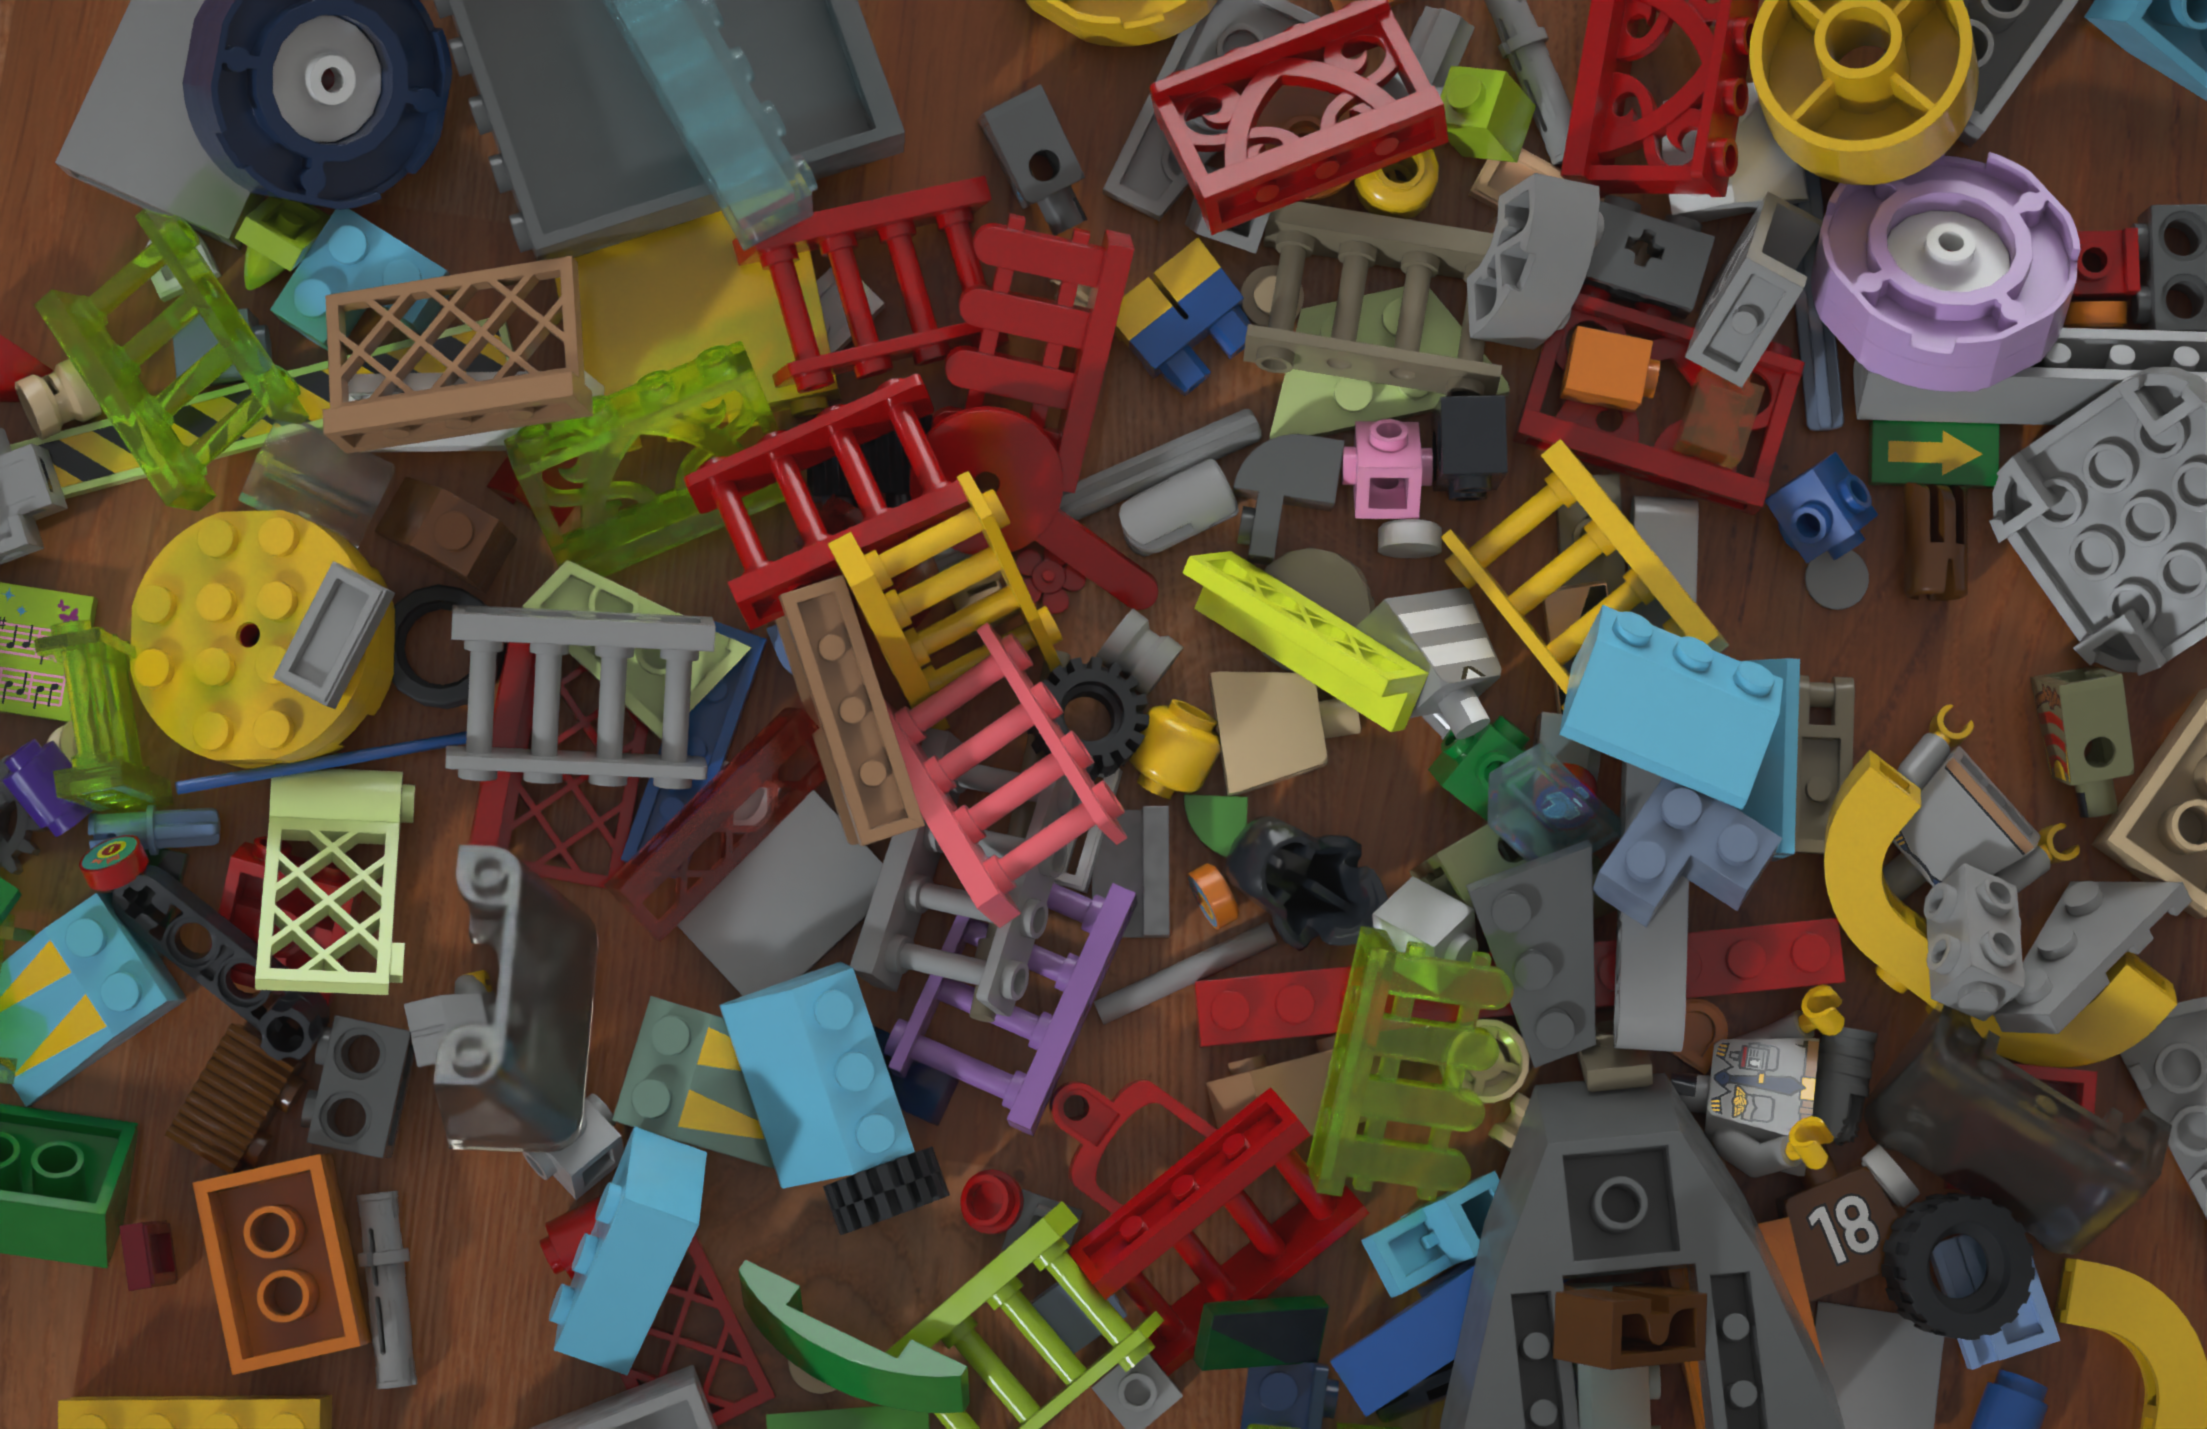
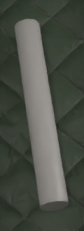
M1264 922L1104 996L1093 1003L1105 1025L1181 990L1194 982L1207 978L1274 947L1278 943L1269 923Z

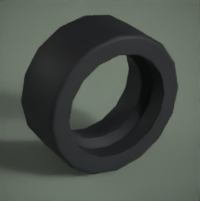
M437 584L416 589L394 605L395 643L392 682L399 691L424 706L451 709L468 705L469 674L457 682L445 685L429 683L415 674L408 664L405 652L408 632L415 621L426 613L441 609L452 611L453 605L487 606L482 600L462 588ZM505 642L503 651L497 652L495 680L502 669L506 647Z

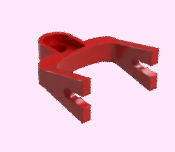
M1137 1079L1128 1083L1111 1100L1086 1083L1080 1081L1064 1083L1052 1094L1049 1111L1054 1123L1080 1142L1070 1162L1069 1180L1073 1186L1112 1214L1123 1205L1098 1187L1096 1173L1100 1159L1110 1140L1132 1114L1148 1104L1157 1103L1205 1138H1208L1217 1130L1147 1079ZM1072 1095H1080L1084 1101V1113L1075 1117H1067L1063 1109L1065 1101Z

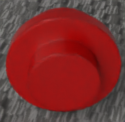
M994 1169L983 1170L973 1175L965 1184L960 1198L961 1211L965 1221L976 1231L985 1234H1000L1012 1228L1019 1220L1024 1205L1023 1192L1016 1179L1004 1171Z

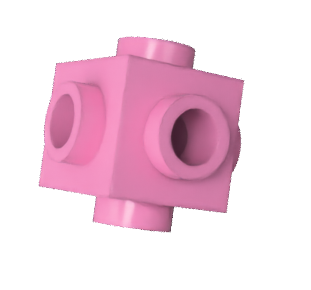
M1394 419L1355 421L1354 447H1344L1341 460L1342 485H1353L1355 518L1419 519L1421 486H1431L1433 476L1432 448H1421L1419 422H1400Z

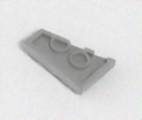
M2070 881L2023 961L2025 971L2024 989L2014 1000L2007 1002L1993 1014L2001 1031L2059 1034L2110 983L2106 972L2126 952L2139 954L2154 939L2149 929L2166 912L2178 916L2192 902L2183 882Z

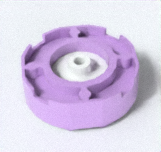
M1991 152L1988 154L1986 164L1966 158L1945 156L1944 153L1928 167L1900 180L1876 185L1839 183L1828 201L1813 261L1811 290L1814 305L1822 322L1868 371L1921 389L1975 392L1989 388L2040 362L2052 349L2063 328L2077 279V261L2081 250L2080 240L2070 213L2026 168Z

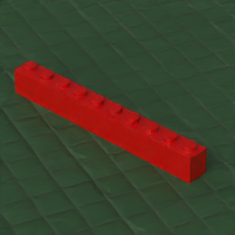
M1837 918L1688 933L1686 999L1834 985L1846 982L1840 928ZM1616 940L1594 942L1595 1008L1614 1007ZM1491 952L1476 954L1470 967L1465 972L1454 975L1438 992L1384 963L1197 981L1193 983L1199 1048L1515 1016Z

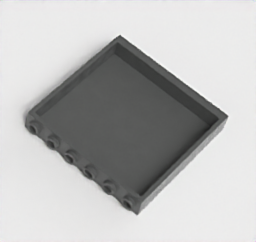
M433 0L439 18L452 16L459 37L449 39L448 43L459 76L472 74L479 95L468 98L479 134L483 135L492 132L499 154L489 156L488 159L500 194L512 190L519 212L508 217L520 253L532 249L536 261L573 256L575 258L904 152L905 130L858 0Z

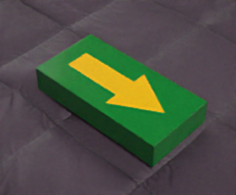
M1871 420L1869 422L1868 485L1904 486L1907 482L1923 483L1926 486L1929 484L1947 485L1949 488L1951 486H1965L1973 489H1994L1998 479L1996 473L1999 471V424Z

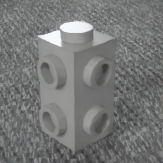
M1964 863L1943 882L1936 884L1925 897L1924 915L1927 923V966L1930 974L1931 999L1985 1021L2007 1002L2014 1000L2024 989L2025 971L2022 962L2021 919L2019 917L2017 886Z

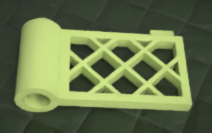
M327 768L271 778L269 827L255 990L389 995V982L403 983L405 943H392L399 835L401 823L414 822L415 785L403 784V772ZM282 840L310 841L321 852L300 867H296L281 853ZM357 844L385 845L384 856L364 871L345 853ZM333 862L351 880L328 896L310 878ZM279 871H280V872L283 873L286 877H284L282 880H280V881L278 882ZM383 876V883L381 887L375 881ZM298 887L316 906L295 921H292L276 906V902ZM363 890L381 906V909L359 924L340 906ZM326 916H329L347 934L324 950L305 932ZM274 924L281 929V931H279L275 935ZM379 929V940L377 941L371 934ZM292 941L312 958L299 969L271 968L272 955ZM360 944L377 960L376 973L348 972L336 960Z

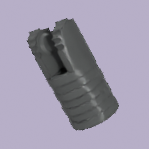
M1843 1027L1842 1031L1837 1035L1832 1036L1823 1035L1819 1032L1821 1035L1812 1116L1823 1120L1834 1136L1833 1141L1839 1146L1855 1142V1137H1858L1857 1133L1860 1130L1859 1123L1862 1122L1865 1098H1869V1082L1872 1079L1873 1072L1871 1069L1876 1053L1874 1052L1875 1044L1878 1040L1877 1033Z

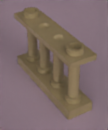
M1295 202L1270 212L1265 227L1263 247L1275 248L1280 253V260L1268 327L1248 324L1243 361L1255 363L1260 369L1272 373H1287L1295 369L1442 393L1446 397L1496 396L1502 365L1484 363L1483 355L1486 341L1470 338L1468 296L1457 358L1419 352L1431 278L1441 275L1464 279L1467 283V277L1480 266L1485 257L1494 233L1304 202ZM1311 255L1336 258L1343 263L1331 337L1293 331L1305 258ZM1374 265L1398 268L1406 274L1394 348L1356 342L1368 268Z

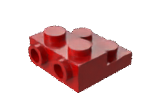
M267 836L255 838L253 844L244 842L231 856L218 911L219 914L257 944L259 939ZM282 840L281 853L296 867H300L308 861V859L291 855L292 846ZM333 862L310 878L328 896L351 880ZM279 871L278 882H279L280 880H282L284 877H286V876H285L283 873H281L280 871ZM298 887L276 902V906L292 921H295L316 906ZM363 890L340 906L356 921L358 920L362 903ZM326 916L305 932L324 950L347 934L329 916ZM274 924L275 935L279 931H281V929ZM294 941L272 955L289 969H299L312 959ZM345 954L336 960L341 966ZM246 963L234 965L231 969L233 983L255 989L256 967ZM274 990L272 994L280 996L283 991ZM319 992L327 1001L328 1007H330L334 1002L336 993Z

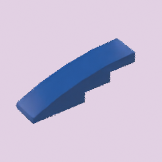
M1476 1261L1440 1283L1438 1288L1385 1321L1384 1325L1330 1359V1363L1365 1417L1455 1359ZM1570 1279L1563 1280V1284Z

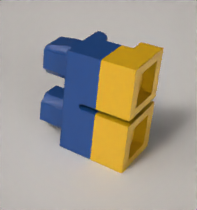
M1198 237L1157 269L1153 274V281L1147 277L1123 297L1114 335L1120 342L1123 341L1135 354L1153 379L1161 374L1172 387L1183 396H1186L1211 375V371L1192 348L1210 335L1227 357L1232 359L1245 349L1247 327L1251 323L1242 311L1244 297Z

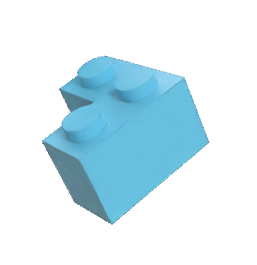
M349 208L336 209L270 310L282 323L328 351L325 295L448 276L450 274L443 267ZM433 298L417 300L400 321L414 332L422 335L443 306ZM393 304L384 305L382 307L388 311ZM367 308L345 312L347 338Z

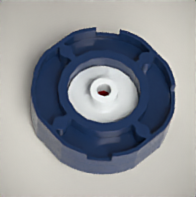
M205 0L194 18L182 86L188 117L201 146L214 164L236 184L251 193L342 210L363 206L381 199V193L393 187L407 173L416 174L424 165L441 137L453 73L451 56L443 28H435L426 8L420 0Z

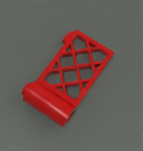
M602 1195L545 1223L549 1236L539 1240V1243L555 1275L566 1270L569 1277L573 1280L575 1271H572V1264L577 1248L585 1233L591 1235L596 1222V1211ZM695 1232L688 1247V1251L696 1265L689 1287L685 1289L671 1284L667 1293L685 1298L674 1332L651 1325L647 1333L648 1335L670 1341L659 1376L631 1367L628 1375L621 1373L619 1375L627 1390L641 1385L639 1380L649 1382L665 1376L676 1344L712 1355L713 1358L702 1389L708 1403L721 1407L711 1412L716 1426H719L775 1398L776 1393ZM700 1275L711 1297L694 1292ZM691 1301L718 1309L724 1321V1326L717 1347L680 1335ZM729 1333L739 1354L723 1349ZM720 1358L745 1366L757 1390L735 1401L709 1393Z

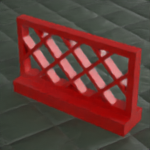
M506 642L494 706L492 747L528 748L533 725L536 654L530 652V643ZM581 665L561 679L560 696L578 723L558 736V744L583 728L597 748V733L590 725V722L598 718L599 709L585 717L564 687L587 671ZM625 707V711L635 724L632 741L623 746L622 753L630 751V753L644 754L648 728ZM498 771L496 780L480 781L465 864L619 891L624 864L621 856L629 837L640 777H628L627 785L623 786L621 803L601 817L597 815L578 787V785L589 778V775H581L573 780L570 774H563V780L567 785L537 806L521 784L523 772ZM569 791H572L592 823L564 842H561L540 811ZM518 796H520L529 811L514 821ZM618 813L613 838L604 822ZM534 816L555 848L535 862L508 858L507 854L512 830ZM597 828L612 850L607 876L581 871L566 848ZM560 854L570 869L544 863Z

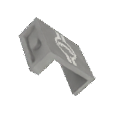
M1768 191L1707 290L1685 358L1742 388L1805 287L1807 276L1797 272L1796 268L1818 235L1823 221Z

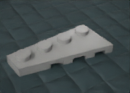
M2207 996L2177 1002L2176 1007L2147 1037L2122 1052L2120 1056L2207 1219Z

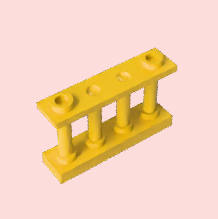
M1561 439L1541 454V457L1553 470L1552 473L1544 478L1547 485L1473 546L1469 547L1451 529L1441 536L1453 552V554L1445 559L1452 572L1468 590L1478 583L1565 694H1567L1570 673L1564 667V664L1580 650L1602 605L1619 612H1629L1642 601L1647 606L1654 599H1657L1671 616L1662 624L1665 631L1680 637L1689 636L1697 638L1719 653L1729 646L1728 642L1617 505ZM1578 501L1592 518L1583 527L1586 533L1508 596L1486 567L1563 504L1569 509ZM1615 550H1618L1631 567L1629 571L1622 575L1626 581L1547 645L1525 618V615L1600 554L1604 553L1608 557Z
M969 471L957 476V479L969 502L970 508L878 555L876 550H873L863 555L851 532L828 543L911 709L984 660L991 653L984 644L936 670L932 665L921 670V666L931 662L929 655L977 631L976 629L986 622L990 624L1017 609L1024 624L1005 633L1001 637L1004 638L1008 634L1013 633L1026 651L1037 647L1050 671L1061 664L1053 645L1063 640L1062 635L1048 608L1044 606L1038 610L1036 609L1000 529L1011 524L994 490L991 489L981 494ZM982 531L989 546L988 548L897 594L895 589L885 594L882 590L893 585L891 578ZM998 571L1001 572L1007 586L919 632H916L914 627L905 632L902 631L903 628L912 624L910 617ZM944 718L931 728L946 730L950 726L946 718Z

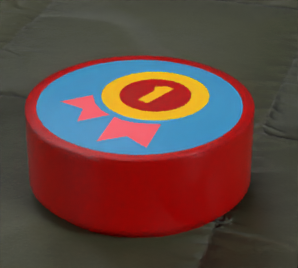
M122 835L103 841L91 848L81 858L79 868L91 889L109 891L134 881L140 873L145 871L149 859L137 836Z

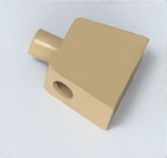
M1228 671L1210 673L1209 685L1214 717L1217 721L1216 730L1221 741L1220 755L1227 796H1239L1325 767L1328 763L1325 739L1361 733L1358 711L1337 698L1319 701L1316 685L1297 673Z

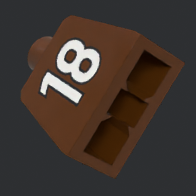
M1821 1144L1828 1155L1824 1167L1815 1170L1806 1166L1805 1176H1797L1802 1188L1775 1199L1779 1219L1786 1217L1790 1219L1809 1303L1881 1274V1264H1884L1885 1252H1882L1885 1240H1889L1893 1231L1891 1226L1897 1218H1900L1868 1167L1856 1166L1837 1173L1826 1144Z

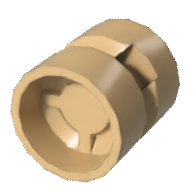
M1480 1019L1459 1026L1446 1038L1440 1051L1439 1070L1444 1084L1455 1096L1469 1103H1495L1511 1097L1522 1087L1529 1072V1053L1524 1039L1513 1027L1499 1020Z

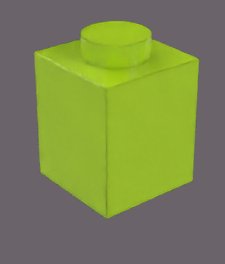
M1451 65L1440 96L1444 103L1450 144L1462 157L1517 163L1536 105L1507 71Z

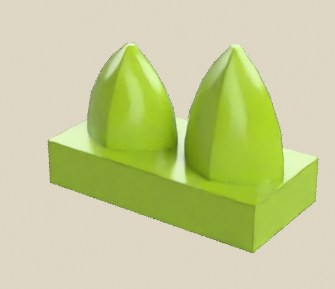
M270 196L248 214L235 236V239L247 245L244 263V281L247 290L261 287L277 277L285 269L291 272L304 259L331 216L313 205Z

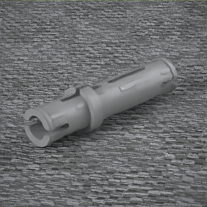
M1484 0L1502 42L1498 46L1502 59H1509L1521 89L1536 105L1533 119L1545 143L1550 162L1553 166L1562 165L1572 107L1549 56L1550 54L1545 44L1549 37L1545 27H1538L1526 0Z
M398 1190L356 1195L359 1218L361 1220L363 1253L358 1254L359 1267H365L372 1344L375 1356L376 1389L416 1385L418 1381L413 1358L404 1262L410 1261L409 1248H403Z

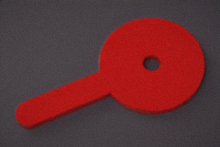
M974 407L947 416L926 434L947 481L954 482L958 480L957 476L969 471L973 480L982 472H992L998 477L999 484L994 489V492L1011 523L1000 530L1010 552L1017 551L1036 541L1129 608L1144 610L1156 602L1159 593L1158 583L1151 573L1059 509L1064 488L1061 459L1050 437L1034 421L1020 413L1005 408ZM911 466L910 495L913 500L920 497L923 490ZM981 531L950 548L974 555L989 546Z

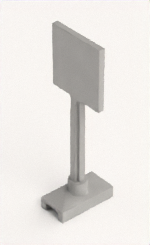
M1818 1301L1814 1325L1824 1367L1834 1387L1845 1429H1934L1944 1336L1924 1332L1914 1327V1322L1903 1319L1897 1313Z

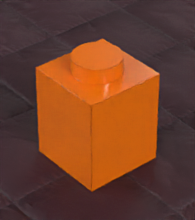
M1577 326L1570 339L1559 398L1634 413L1640 406L1642 397L1652 399L1656 390L1660 361L1650 359L1653 341Z

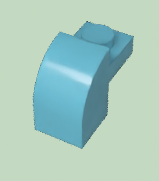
M1495 1171L1467 1182L1401 1216L1397 1221L1361 1240L1391 1298L1405 1293L1455 1264L1477 1256L1484 1221L1500 1181Z

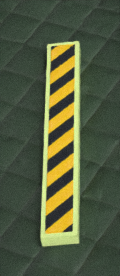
M489 318L475 322L483 326ZM505 322L494 337L514 352L507 322ZM466 324L449 328L442 333L432 346L453 362L476 332ZM407 339L377 347L371 357L391 372L415 342ZM488 342L464 372H499L509 358ZM427 352L410 373H444L447 367ZM328 361L63 430L44 440L37 437L10 444L12 451L31 443L48 449L64 498L67 499L323 431V409L330 408ZM365 362L356 374H379V372Z

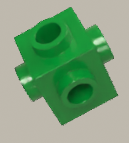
M1500 715L1494 723L1490 721L1480 732L1465 739H1456L1450 729L1442 741L1441 754L1428 770L1443 788L1490 823L1507 802L1513 803L1526 792L1533 779L1532 771L1539 763L1524 748L1530 738L1512 722Z

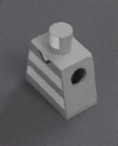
M1466 587L1384 599L1355 627L1429 673L1410 718L1442 713L1456 739L1468 738L1480 732L1490 723V718L1478 697L1500 678L1502 668L1474 600Z

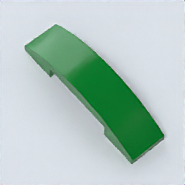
M747 1260L740 1266L739 1277L743 1306L752 1322L777 1351L812 1377L853 1397L895 1409L926 1413L964 1412L970 1404L968 1367L912 1339L899 1357L895 1358L804 1314L799 1285Z

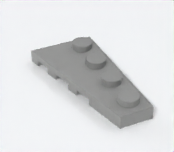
M1218 0L1208 15L1178 34L1155 82L1164 79L1175 71L1187 70L1221 57L1234 48L1249 46L1282 33L1290 26L1301 23L1305 24L1320 18V16L1286 0ZM1149 94L1103 188V195L1160 221L1189 187V184L1163 130L1158 125L1151 94ZM1221 108L1205 115L1217 114ZM1202 116L1186 122L1188 128L1200 134L1217 135L1227 133V130H1215L1207 126L1203 122ZM1217 152L1197 153L1205 167Z

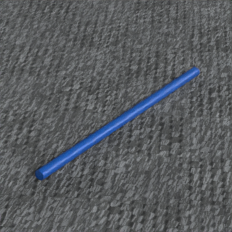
M467 731L321 756L294 763H281L175 782V786L179 795L441 749L449 745L466 744Z

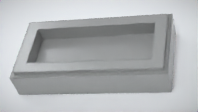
M333 561L273 678L327 707L336 709L395 593Z

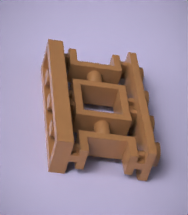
M844 575L779 595L785 616L776 619L775 622L847 842L850 845L859 844L860 846H865L925 826Z

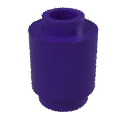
M34 738L4 761L10 772L1 781L39 828L47 826L55 837L71 829L97 806L88 794L92 790L91 786L53 740L41 747Z

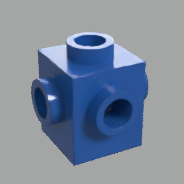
M1834 452L1787 482L1765 499L1766 504L1778 520L1779 531L1783 539L1792 549L1800 553L1806 564L1828 551L1833 560L1851 551L1866 540L1860 529L1878 516V513L1871 505L1872 499L1868 488L1861 479L1849 472L1837 452Z

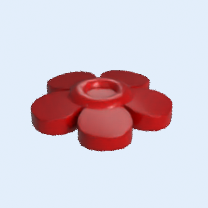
M1044 548L1043 553L1044 561H1042L1037 551L1033 549L1023 550L1018 555L1015 563L1020 574L1032 577L1025 578L1023 581L1033 603L1036 604L1042 594H1044L1042 600L1043 607L1046 606L1050 614L1056 615L1066 611L1069 607V597L1062 588L1069 592L1081 591L1086 584V577L1070 565L1063 568L1067 563L1046 548Z

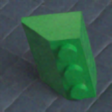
M0 1103V1253L108 1268L120 1235L119 1226L123 1225L138 1137V1123Z

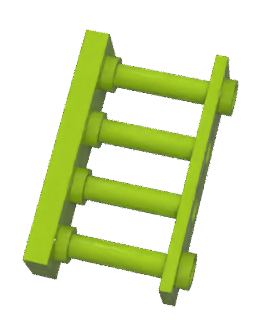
M1061 1201L885 1353L898 1358L911 1339L928 1348H932L940 1340L948 1349L955 1346L1018 1420L1020 1425L1015 1429H1040L1117 1363L1127 1372L1156 1347L1148 1337L1164 1320L1155 1311L1136 1328L1132 1329L1111 1303L1102 1297L1077 1263L1065 1251L1070 1245L1062 1236L1079 1220L1065 1203ZM1031 1262L1040 1272L1044 1268L1050 1272L1113 1346L1087 1369L1019 1290L1024 1284L1016 1275ZM984 1302H987L994 1311L1000 1307L1066 1384L1063 1389L1041 1407L974 1329L978 1323L971 1316V1313ZM966 1411L960 1413H934L947 1429H981Z

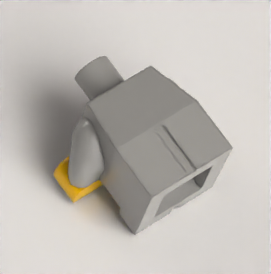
M480 970L458 977L455 981L454 994L439 995L405 1003L404 1008L417 1066L436 1065L469 1057L473 1066L483 1072L505 1067L508 1059L507 1056L502 1057L501 1051H505V1046L502 1043L505 1041L502 1028L522 1023V1012L518 1001L511 999L496 1003L494 991L491 992V985H486L485 982L486 979H490L489 974L485 970Z

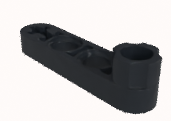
M147 865L145 871L140 873L134 881L114 889L112 905L117 917L141 938L257 1028L262 1035L260 1047L268 1056L278 1061L287 1057L299 1060L311 1050L330 1022V1010L327 1001L319 992L283 991L276 1002L267 1010L262 1004L266 1002L274 990H260L255 993H247L238 989L231 978V969L239 963H246L256 967L258 944L163 869ZM148 886L156 894L152 898V903L143 909L134 901L138 896V891ZM176 906L181 912L165 929L159 923ZM191 922L204 926L212 938L211 949L204 953L189 950L182 943L180 937L182 925ZM272 956L271 968L289 969ZM289 1018H292L301 1026L296 1030L287 1021Z

